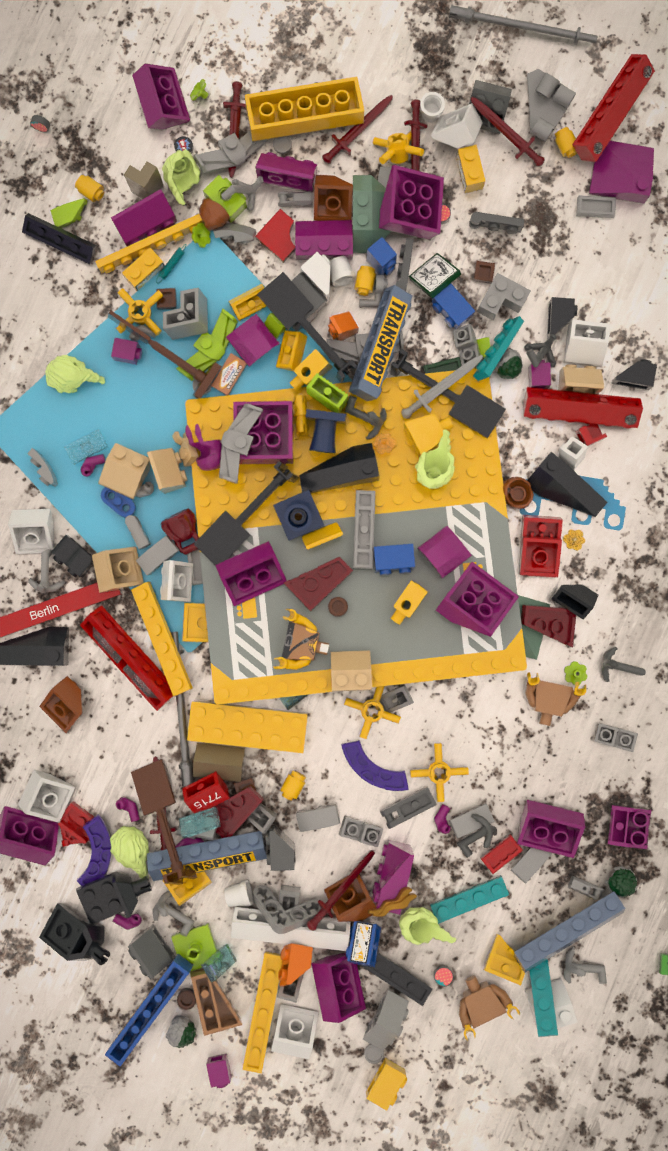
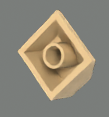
M568 364L562 367L559 372L558 390L599 394L604 389L602 371L594 366L577 368V365Z
M115 443L106 458L98 484L134 500L151 469L150 460L140 453Z
M173 448L147 452L160 491L166 494L186 487L185 481H188L185 471L180 469L179 463H182L179 452H175Z
M136 547L105 550L92 555L99 593L129 588L144 583L141 567L136 562L139 558Z
M370 650L331 652L332 692L372 690Z

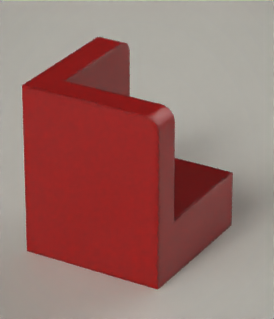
M598 424L585 425L575 431L579 441L587 446L607 437L606 433L602 435Z

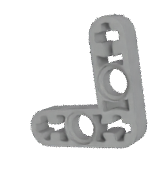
M259 885L253 891L254 903L273 931L278 934H285L306 925L307 921L313 919L321 910L318 904L319 900L312 899L285 911L267 886ZM271 906L274 907L276 911L269 912L266 910V908ZM301 914L303 918L295 919L293 915Z

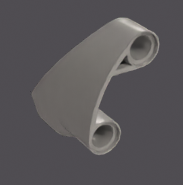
M537 69L527 73L530 133L546 142L571 104L576 92L561 84L552 75Z

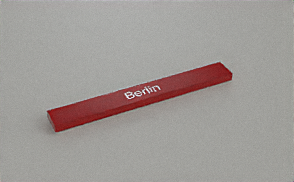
M94 583L0 617V638L122 595L120 589L99 593L98 583Z

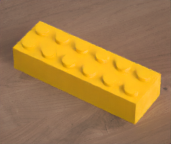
M357 77L245 95V106L252 141L364 123V106Z
M194 700L191 702L187 741L303 753L308 713L232 704L218 705L214 702Z

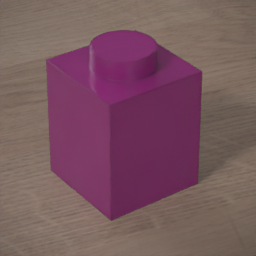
M115 338L111 354L114 361L137 365V361L142 356V348H140L139 343Z
M542 360L536 368L531 363L528 367L529 387L548 389L551 386L550 363H545V360Z
M227 1053L208 1057L206 1066L211 1088L226 1087L230 1084L232 1078Z

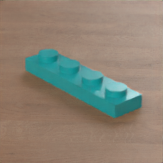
M520 316L514 319L510 318L503 324V330L494 338V344L485 352L484 360L476 366L477 371L473 377L477 381L488 378L492 374L524 323Z
M500 875L434 902L430 906L439 924L506 897L509 893Z
M547 959L529 970L538 1037L558 1036Z

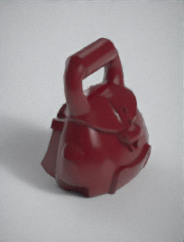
M189 508L161 522L162 530L171 540H174L180 553L187 555L198 550L194 543L183 548L181 546V542L191 538L195 542L199 539L196 530L195 514Z

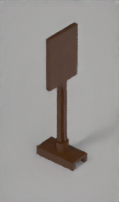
M112 310L108 313L109 319L144 343H148L158 353L191 374L193 379L199 382L193 396L201 399L222 366L215 362L206 373L201 369H196L160 343L151 340V337Z
M163 759L132 771L131 775L143 815L147 816L156 812L168 850L172 872L162 876L164 883L181 885L183 884V878L196 879L195 870L184 869L182 861L179 859L165 813V808L175 804L176 801Z

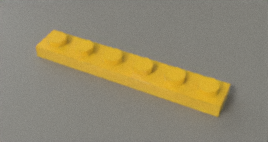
M200 214L95 261L101 273H110L117 266L130 264L133 259L140 257L149 248L159 250L166 247L172 241L182 240L185 235L193 234L192 229L194 226H197L198 223H203Z
M151 582L143 583L131 589L173 696H178L193 689Z
M267 951L264 953L242 1070L262 1074L279 984L278 973L282 966L281 954Z

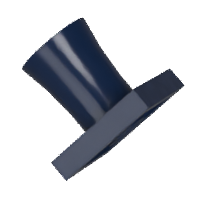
M307 409V420L315 421L309 450L336 454V424H346V414Z
M309 489L273 505L289 541L324 526ZM296 513L302 514L301 520L295 519Z

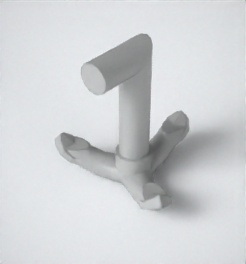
M259 176L252 185L234 179L232 180L233 185L224 191L221 196L224 200H227L234 193L247 194L249 198L247 209L252 211L254 209L255 193L264 182L263 177Z
M50 549L41 553L40 584L32 578L28 580V583L41 594L54 592L65 584L63 580L49 586V557L52 555Z
M167 891L154 906L153 919L158 921L159 912L161 916H172L184 924L180 934L187 937L194 920L166 903V900L172 896L170 891Z
M573 946L569 949L565 958L564 978L568 984L571 983V973L582 977L586 975V972L598 973L599 984H607L604 965L573 963L572 958L575 947Z

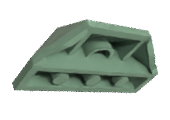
M353 175V253H367L369 247L381 237L385 239L391 233L389 230L379 228L380 208L386 188L372 175Z

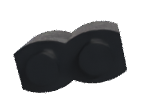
M65 535L51 551L55 555L53 559L60 565L64 563L68 567L67 571L75 578L77 576L83 578L94 565L92 555L69 535Z

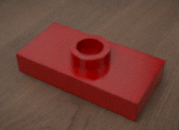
M509 834L480 859L490 872L494 874L521 853L523 849Z

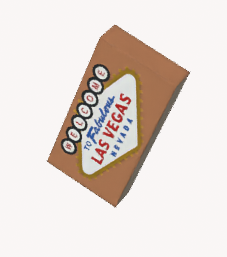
M230 353L211 386L228 396L247 366L246 362Z

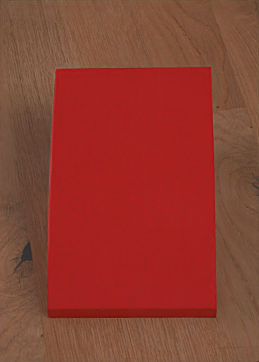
M522 515L520 575L558 578L562 547L563 519L561 517Z

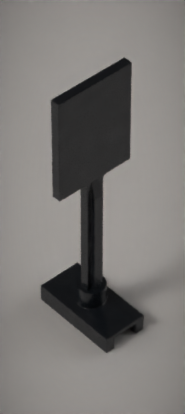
M284 272L257 294L287 330L297 322L306 330L334 363V367L338 370L336 378L340 383L345 379L344 373L346 375L350 373L348 369L352 373L356 371V363L353 360L346 363L343 358H340L305 318V315L314 306Z
M403 349L399 351V359L396 363L392 362L391 375L397 377L403 372L430 388L438 384V382L415 369L412 364L407 362L408 352ZM466 385L461 395H457L449 389L441 393V395L455 403L448 415L487 439L506 410Z
M277 462L274 468L278 473L273 477L274 480L237 519H234L225 511L194 543L214 565L228 560L251 536L242 527V524L287 480L293 483L297 481L299 477L290 472L285 463Z

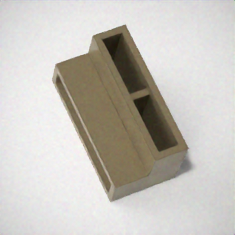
M146 161L141 171L130 165L124 173L131 192L142 199L160 190L164 185L158 168Z
M197 743L193 760V777L204 778L217 771L223 780L241 782L245 748Z

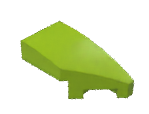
M87 199L75 200L50 210L55 226L62 229L76 220L80 221L82 209L88 203Z

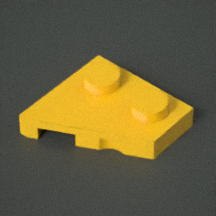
M204 871L196 873V879L183 878V884L181 885L165 884L179 906L212 883Z
M496 934L483 970L521 986L525 973L516 960L513 949L508 946L500 935Z

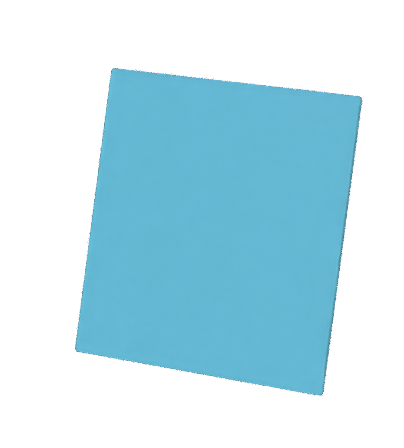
M213 230L210 231L209 235L211 242L206 244V247L201 248L192 241L183 250L185 252L165 280L159 276L160 270L131 296L134 301L142 300L146 302L156 293V289L175 288L177 309L181 308L180 291L199 288L207 298L208 333L210 335L222 308L238 321L235 329L255 314L265 323L268 315L272 313L266 306L240 321L237 319L229 301L262 283L220 238H215ZM125 302L115 313L123 319H127L129 317V305ZM156 302L151 307V319L162 331L155 338L151 337L150 339L160 343L184 361H187L198 352L193 345L201 334L172 340L163 330V312L175 309L158 310ZM139 308L140 310L135 312V315L138 313L143 316L145 313H143L142 308ZM107 318L67 354L84 362L87 369H91L99 376L104 377L105 383L85 381L80 387L76 388L77 392L58 393L55 388L47 385L45 374L0 415V448L96 553L105 550L136 547L138 557H140L154 544L167 536L161 527V522L164 519L187 508L195 514L196 518L192 467H184L183 461L179 463L181 471H185L188 481H185L186 487L164 494L159 490L151 466L142 485L146 482H151L154 485L153 493L142 498L135 496L134 500L131 499L136 505V511L133 516L139 519L151 545L139 550L125 524V517L117 514L101 499V491L105 487L98 484L104 464L96 465L93 473L88 477L82 475L81 466L87 457L104 454L106 460L115 443L148 457L147 452L173 448L175 452H179L181 445L174 441L172 435L174 432H179L183 438L187 425L185 402L189 399L197 398L193 396V381L176 370L179 366L140 339L136 342L142 348V356L137 361V365L114 361L111 357L114 339L133 340L129 338L130 332L125 330L120 334L116 329L119 325ZM133 323L132 325L136 327L140 324ZM291 327V328H290L289 330H287V331H295V330ZM304 328L297 331L307 336L301 363L315 349L318 350L333 366L322 377L332 382V384L340 383L336 378L338 370L334 367L331 359H329ZM284 332L276 339L280 343L277 347L275 346V348L264 354L252 366L249 367L247 365L229 395L293 388L289 382L297 374L293 371L276 367ZM229 342L225 354L216 363L223 367L230 353L240 359L242 358ZM310 370L306 372V377L310 375ZM344 373L345 379L342 383L352 382V379ZM212 387L211 391L201 398L226 395ZM32 448L37 450L51 466L58 482L56 487L51 484L47 486L39 479L41 475L37 471L42 466L39 468L30 461L32 457L27 454ZM114 493L109 494V499L115 497ZM129 505L123 507L125 512L130 509ZM191 538L181 542L182 548L194 543L195 540ZM178 551L170 560L188 563V556ZM163 564L148 576L141 568L144 583L151 582L170 632H178L179 643L187 652H193L202 642L183 641L184 603L205 604L203 584L192 586L191 602L161 600L160 588L162 586L161 570Z

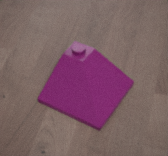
M610 141L597 162H594L589 195L614 197L619 200L645 204L650 197L653 181L654 148Z
M471 562L436 608V611L452 623L491 637L519 596Z

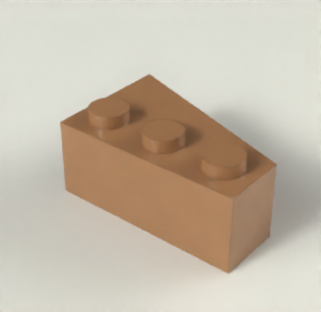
M206 967L191 971L190 976L204 1036L241 1026L242 1022L210 968Z

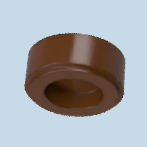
M334 597L330 600L328 609L333 616L341 617L346 614L348 604L344 598Z
M185 988L179 992L177 1003L180 1008L188 1010L194 1007L196 1004L194 990Z

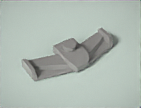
M250 131L238 139L236 134L233 133L218 141L219 150L194 154V159L203 173L232 166L237 167L245 163V160L265 144L268 139L252 141Z
M402 330L400 331V339L394 348L393 354L404 348ZM369 333L355 335V342L326 339V342L340 358H343L345 361L353 360L359 363Z
M244 404L229 429L224 432L221 439L222 449L219 478L238 484L240 454L248 456L254 437L247 434L262 414V408L251 404Z

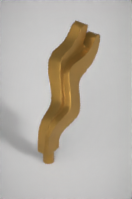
M404 887L399 891L395 899L383 901L378 909L368 910V914L383 917L391 910L404 909L408 907L410 901L415 899L417 895L410 893L412 892L410 887Z

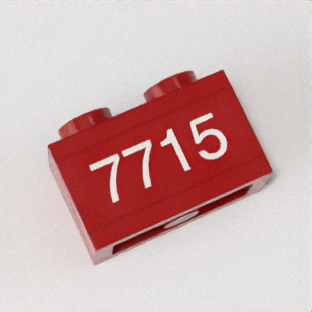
M217 771L182 788L184 802L195 815L230 799L227 784Z

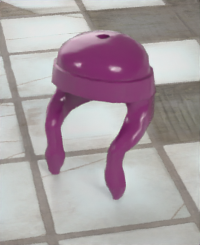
M196 424L195 435L199 442L194 443L191 430L186 425L185 433L189 444L201 452L200 456L196 458L197 466L204 471L220 468L221 440L203 441L200 427Z

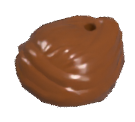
M209 198L202 200L199 213L205 228L211 231L223 227L230 218L225 208Z
M516 476L503 481V492L507 505L516 509H524L530 505L534 494L530 483L526 479Z

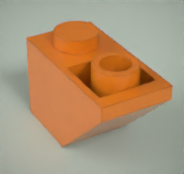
M349 311L329 317L328 332L333 340L344 341L358 333L359 327Z
M292 943L284 946L281 951L282 966L278 973L279 986L284 987L292 984L311 968L313 947Z

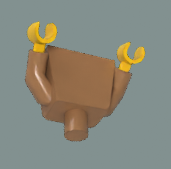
M530 672L527 673L528 682L525 695L533 710L541 712L539 724L551 726L553 715L562 717L563 714H567L576 705L580 697L586 693V685L580 689L578 688L579 682L575 683L573 690V687L541 681L538 673H536L534 678H531Z
M475 975L465 980L469 989L463 992L464 998L460 1000L459 1017L462 1027L465 1029L464 1037L467 1041L466 1034L468 1032H472L474 1038H476L473 1028L505 1013L514 1020L511 1016L512 1010H516L520 1015V1010L513 1006V1002L505 990L495 984L489 985L487 981L479 984Z

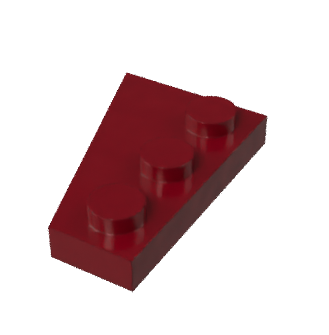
M337 557L309 572L284 582V585L311 612L353 570L340 557Z
M522 605V625L573 648L576 624L575 614L566 608Z
M249 786L231 796L230 799L204 811L198 816L218 820L216 833L221 838L232 837L263 802L264 798Z

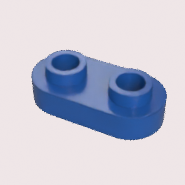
M106 487L101 491L102 501L120 516L126 518L135 513L136 505L129 497ZM110 493L115 494L113 499H109ZM129 505L130 509L125 512L123 507Z

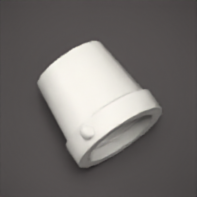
M429 92L425 93L422 97L420 109L422 118L425 121L435 122L443 113L445 101L440 94Z
M339 256L330 260L331 281L334 287H343L356 280L355 272L352 270L346 256Z
M248 880L225 888V900L228 907L253 905V892Z

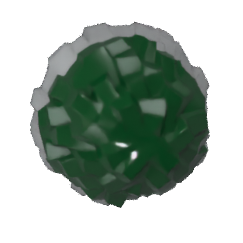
M511 348L505 351L495 367V372L499 377L514 379L519 376L523 367L519 352Z
M623 866L614 867L615 872H613L609 880L605 881L610 893L615 892L621 898L634 894L637 890L635 873Z
M175 1016L166 1033V1038L171 1046L184 1048L194 1042L197 1029L189 1017Z

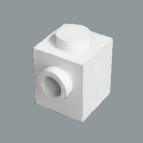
M572 436L567 443H563L558 451L560 453L559 458L575 470L584 460L588 446Z

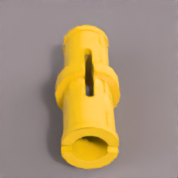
M302 395L294 396L295 413H293L296 423V435L300 433V436L308 434L306 396L303 395L302 398Z

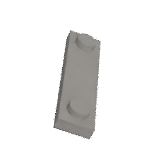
M356 490L354 569H373L375 491Z

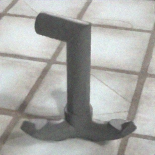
M551 334L544 343H528L524 346L533 367H538L545 355L551 367H555L556 361L551 346L557 338L556 335Z
M349 396L344 412L373 425V430L365 438L367 440L374 438L386 420L385 408H381L380 417L373 411L367 414L354 408L357 398Z
M617 647L610 649L605 655L602 675L606 682L610 681L609 669H617L640 676L646 674L643 668L611 659L615 655V651L618 650Z
M472 814L471 817L481 823L483 827L457 842L466 858L473 854L468 847L469 844L486 836L483 847L488 848L491 845L493 835H497V828L478 814Z

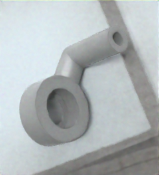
M376 274L375 300L359 299V307L379 306L383 290L387 288V279H384V275Z

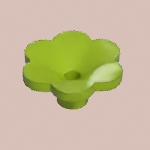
M204 79L197 82L190 93L192 101L199 97L207 98L208 92L204 90L206 87Z
M198 223L197 226L193 227V241L201 248L206 247V244L211 242L210 231L205 228L203 223Z
M576 661L572 662L570 666L564 668L565 680L569 683L572 682L573 685L579 682L580 685L588 677L586 666L580 665Z

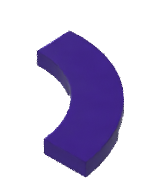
M360 740L341 744L347 762L364 781L384 790H409L405 770L392 771L379 767L367 757Z
M99 814L83 825V829L89 837L92 852L87 868L77 878V882L81 886L104 877L110 864V834Z

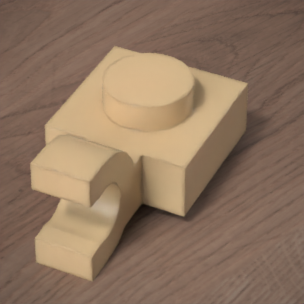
M174 432L172 435L174 441L181 445L179 456L183 461L184 467L191 466L196 458H198L196 448L189 444L186 433L183 434L182 438L179 432Z

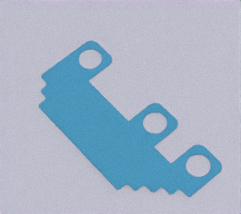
M580 476L607 501V504L603 507V509H606L604 527L611 530H621L624 524L626 507L620 506V500L614 499L615 494L608 492L609 487L603 485V479ZM533 492L534 497L532 501L536 503V510L528 513L525 509H520V513L522 515L538 516L541 499H549L539 497ZM573 509L571 518L573 523L589 525L591 523L592 516L588 515L585 521H579L576 518L577 510ZM612 514L618 515L620 518L619 525L611 526L608 523L609 516Z

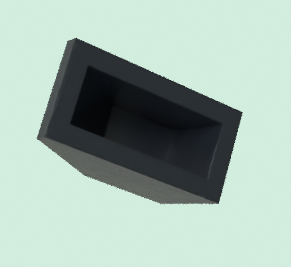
M551 298L548 308L547 339L551 334L556 335L572 321L574 316H577L578 306L575 305V298Z
M642 359L617 375L611 384L650 390L654 387L657 364H653L650 360Z
M583 584L561 585L551 599L584 620L594 608L599 595Z

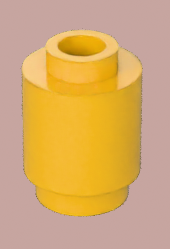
M565 127L556 132L555 142L562 156H567L568 158L575 156L577 152L572 144L576 138L573 131Z
M81 175L75 183V188L78 189V192L92 202L100 201L104 196V187L89 176Z
M360 266L354 286L357 294L368 296L369 293H373L376 277L374 268Z
M292 770L280 789L283 792L282 796L291 801L293 798L297 799L306 783V777Z

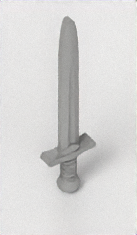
M480 355L471 359L421 396L418 390H414V394L419 400L409 406V408L402 409V416L405 419H409L422 406L425 407L428 413H431L432 409L428 406V403L476 367L483 356Z

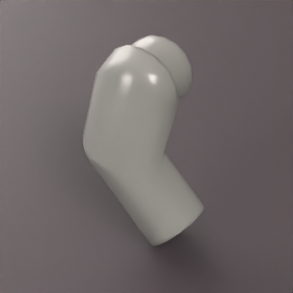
M136 326V328L148 336L156 337L148 326ZM130 333L129 338L131 340H139V338Z
M151 482L141 485L136 496L142 498L151 495L154 491V485Z

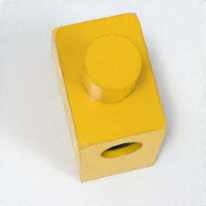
M315 349L294 369L297 376L289 383L298 391L304 384L308 385L317 373H319V376H324L333 366ZM310 370V375L306 377V372Z
M435 414L404 423V429L419 457L423 452L438 448L440 439L443 436V430L453 428L449 417L438 421Z
M411 580L393 607L396 608V611L390 619L400 625L406 616L410 618L429 591ZM406 600L411 603L408 609L403 606Z

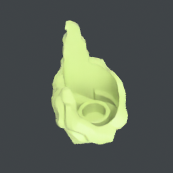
M185 149L183 151L178 150L170 155L162 167L164 181L172 191L177 202L182 205L186 204L182 193L187 192L194 184H198L200 180V169L191 153Z
M68 355L57 356L55 360H52L47 365L45 371L47 385L55 388L58 393L77 392L76 388L80 387L85 381L105 383L104 377L99 376L91 369H87L84 362Z
M446 429L443 430L439 447L423 452L419 457L418 463L415 465L417 481L429 489H437L448 484L454 474V456L450 453V432Z
M122 826L110 838L111 854L124 867L132 868L140 878L147 876L149 879L145 863L147 861V853H149L148 840L143 832L136 827Z
M424 907L409 908L400 917L399 927L405 940L413 944L429 943L433 938L442 942L447 941L451 944L457 940L441 928L436 916Z

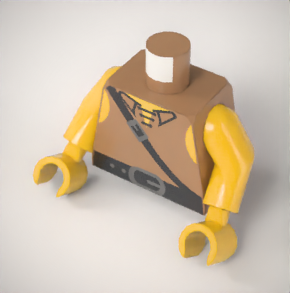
M285 609L290 612L289 617L283 616L284 620L289 621L282 657L274 658V660H279L280 665L273 666V668L297 670L308 666L311 661H314L316 653L327 655L329 643L318 641L320 633L317 632V627L308 618L296 613L295 610Z

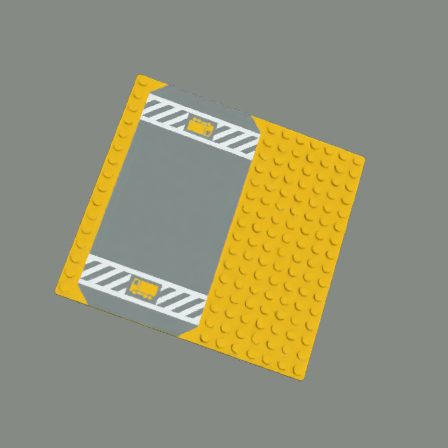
M473 368L448 388L457 395H461L466 385L492 400L490 379L488 377L477 381L473 377L477 371L476 368ZM454 371L426 373L425 375L439 383ZM411 375L385 378L381 386L380 396L371 401H365L349 392L352 382L335 383V387L344 391L345 394L348 393V399L349 396L357 398L354 408L367 414L373 411L378 417H380L381 408H385L387 414L379 433L374 438L367 440L365 437L373 430L374 426L344 412L345 405L340 413L346 414V424H336V454L310 451L315 421L307 420L308 434L300 436V433L296 435V423L293 418V464H286L290 472L299 477L304 472L352 446L372 443L379 471V481L311 493L324 523V526L315 530L337 522L343 535L309 550L305 548L302 540L303 535L290 541L288 540L273 506L302 492L300 477L295 483L287 480L282 486H279L242 524V527L251 536L229 559L269 541L287 581L337 557H340L353 570L311 612L284 584L234 606L222 583L216 566L200 551L214 702L219 705L332 692L331 652L370 650L372 687L526 670L527 662L518 599L491 637L452 623L436 611V608L471 562L518 595L506 501L503 492L496 426L488 439L448 415L455 403L441 394L428 403V406L432 409L431 413H428L425 407L422 406L409 419H405L401 414L402 409L409 408V406L419 400L414 394V390H418L421 396L431 389ZM301 387L298 391L290 388L189 399L185 402L187 425L191 430L194 443L199 442L195 435L196 424L200 427L203 441L222 439L224 432L233 423V402L292 401L293 413H295L294 396L302 395L303 398V395H305L306 409L332 411L308 395L306 387ZM430 414H435L438 421L449 417L453 424V428L448 431L450 432L449 438L451 441L450 453L454 456V474L448 484L437 489H429L417 481L415 465L419 461V456L404 429L405 422ZM196 448V451H197V454H198V457H199L200 454H201V452H200V450H198V449ZM195 460L191 467L199 538L225 511L234 519H237L274 480L273 477L278 473L274 468L276 464H239L238 484L219 478L220 468L204 471L197 466ZM356 490L375 491L374 547L413 544L415 569L411 570V573L399 574V571H391V575H380V572L375 573L374 551L373 569L353 568ZM296 513L295 519L301 520L302 514ZM448 526L472 556L441 579L440 574L417 548ZM413 580L429 592L410 618L406 616L399 625L390 619L396 611V608L393 606L410 581ZM334 597H342L348 604L346 614L341 617H335L329 612L328 604ZM408 600L403 604L404 608L408 609L411 606ZM287 608L293 609L296 613L308 618L317 627V632L320 633L318 641L329 643L327 655L316 653L314 661H311L308 666L297 670L273 668V666L280 665L279 660H274V658L282 657L289 624V621L284 620L283 616H290V612L285 610Z

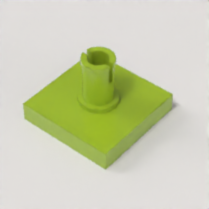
M209 923L191 928L187 937L181 935L180 932L171 936L176 954L181 955L193 964L191 971L220 962Z

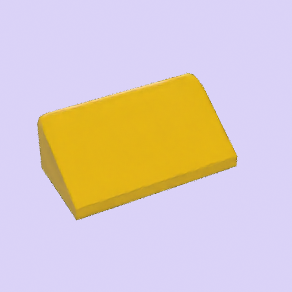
M263 284L229 301L239 321L266 307L257 296L265 288Z
M285 330L276 364L277 368L294 372V369L302 361L307 341L305 334Z
M335 522L303 535L302 540L305 548L309 550L341 537L343 532L338 523Z

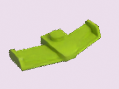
M222 308L212 334H201L193 345L198 352L186 362L204 372L215 362L220 361L229 343L226 336L233 332L238 321L236 318ZM180 367L176 368L177 371L189 380H194L191 374Z

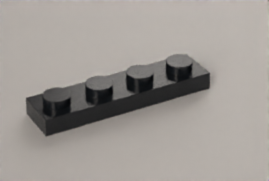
M30 213L25 215L22 233L85 263L91 264L93 262L97 245Z
M378 952L375 967L360 965L421 1006L424 1005L433 990Z

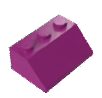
M145 63L132 75L148 128L164 130L190 121L175 68Z
M267 152L266 154L261 153L256 164L257 178L259 176L263 177V183L306 192L311 191L313 193L315 176L317 175V164L310 160L299 161L291 156H285L284 158L277 156L275 153Z
M161 189L111 217L126 246H130L163 229H167L177 222L175 214Z
M352 220L295 221L296 260H309L316 252L321 256L325 255L329 260L339 256L353 259Z
M269 541L215 565L234 606L281 586L287 581Z
M527 799L521 817L517 844L574 858L585 829L584 813Z
M4 806L0 814V854L46 866L55 856L59 829L58 822L28 815L22 810Z
M346 952L326 956L311 963L324 1022L341 1023L366 1009L357 964L347 961Z

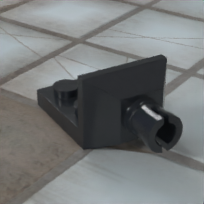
M116 871L76 888V892L90 924H95L121 912L125 913L126 918L131 917L138 903V896L152 891L150 882H148L147 876L137 881H132L131 877Z
M57 903L39 938L66 961L94 959L99 965L105 964L108 959L104 955L110 957V952L102 947L104 943V926L102 924H88L64 904Z

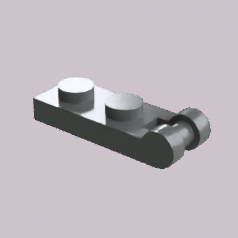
M474 212L471 215L469 226L472 229H477L481 226L487 227L491 231H498L500 229L506 230L510 234H517L518 232L521 233L525 219Z
M406 238L405 245H401L400 256L404 257L403 263L398 265L397 274L401 275V277L396 282V286L404 291L407 289L414 239Z
M425 787L401 801L382 809L380 813L382 817H385L388 829H391L437 804L429 788ZM397 811L399 817L394 819L392 813Z

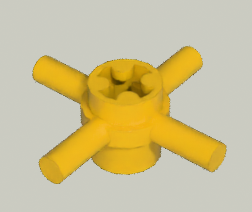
M411 131L406 135L403 133L392 134L388 137V140L377 137L373 139V145L387 148V152L379 158L381 164H385L389 159L395 164L404 163L408 160V153L423 156L424 149L409 145Z
M123 288L118 291L119 296L129 305V317L125 320L131 324H146L156 336L159 335L162 330L151 319V307L163 297V294L158 290L146 302L142 300L134 301ZM139 308H142V311L145 314L143 316H141L138 313L135 315V312L140 310ZM120 325L116 327L120 334L125 331Z
M385 686L376 687L373 698L364 703L346 697L344 705L360 710L365 719L359 736L363 739H367L372 722H377L381 718L399 724L401 716L384 711L383 705L380 703ZM373 705L378 710V713L370 716L367 709Z
M434 743L435 761L430 764L428 769L410 770V777H429L436 784L437 802H445L444 783L451 776L469 775L468 767L450 768L442 759V743ZM436 768H441L445 771V773L441 774L440 778L435 774L434 770Z

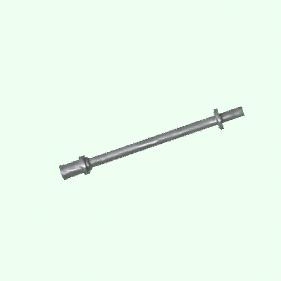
M451 5L449 18L465 20L466 23L477 20L574 39V45H577L578 40L596 43L598 35L582 33L581 27H578L576 31L479 13L471 9L472 7L470 6L464 8Z
M171 632L179 655L183 654L184 650H179L178 632ZM184 693L176 696L182 761L178 766L181 769L182 786H188L194 783L193 763L189 758Z

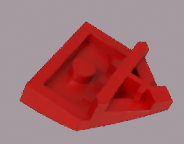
M74 801L69 804L60 822H58L63 839L62 847L78 843L85 844L90 841L86 831L83 829V825L94 816Z

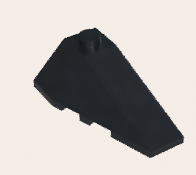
M372 443L352 446L299 475L302 492L309 489L310 493L379 481V471Z
M552 452L545 457L527 480L533 492L539 497L555 501V503L563 504L593 517H596L607 504L603 497Z
M47 627L0 643V665L65 666L69 663V627Z

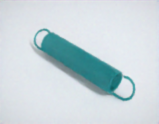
M178 247L159 273L162 279H166L185 252L182 248Z

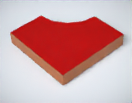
M279 209L255 236L262 245L283 263L296 250L290 238V231L294 225V220L283 210Z

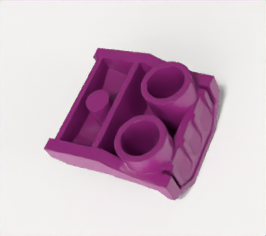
M257 314L226 336L227 340L249 367L272 348L280 344Z
M448 526L417 548L440 574L441 579L472 556Z
M612 805L608 844L647 849L652 810Z

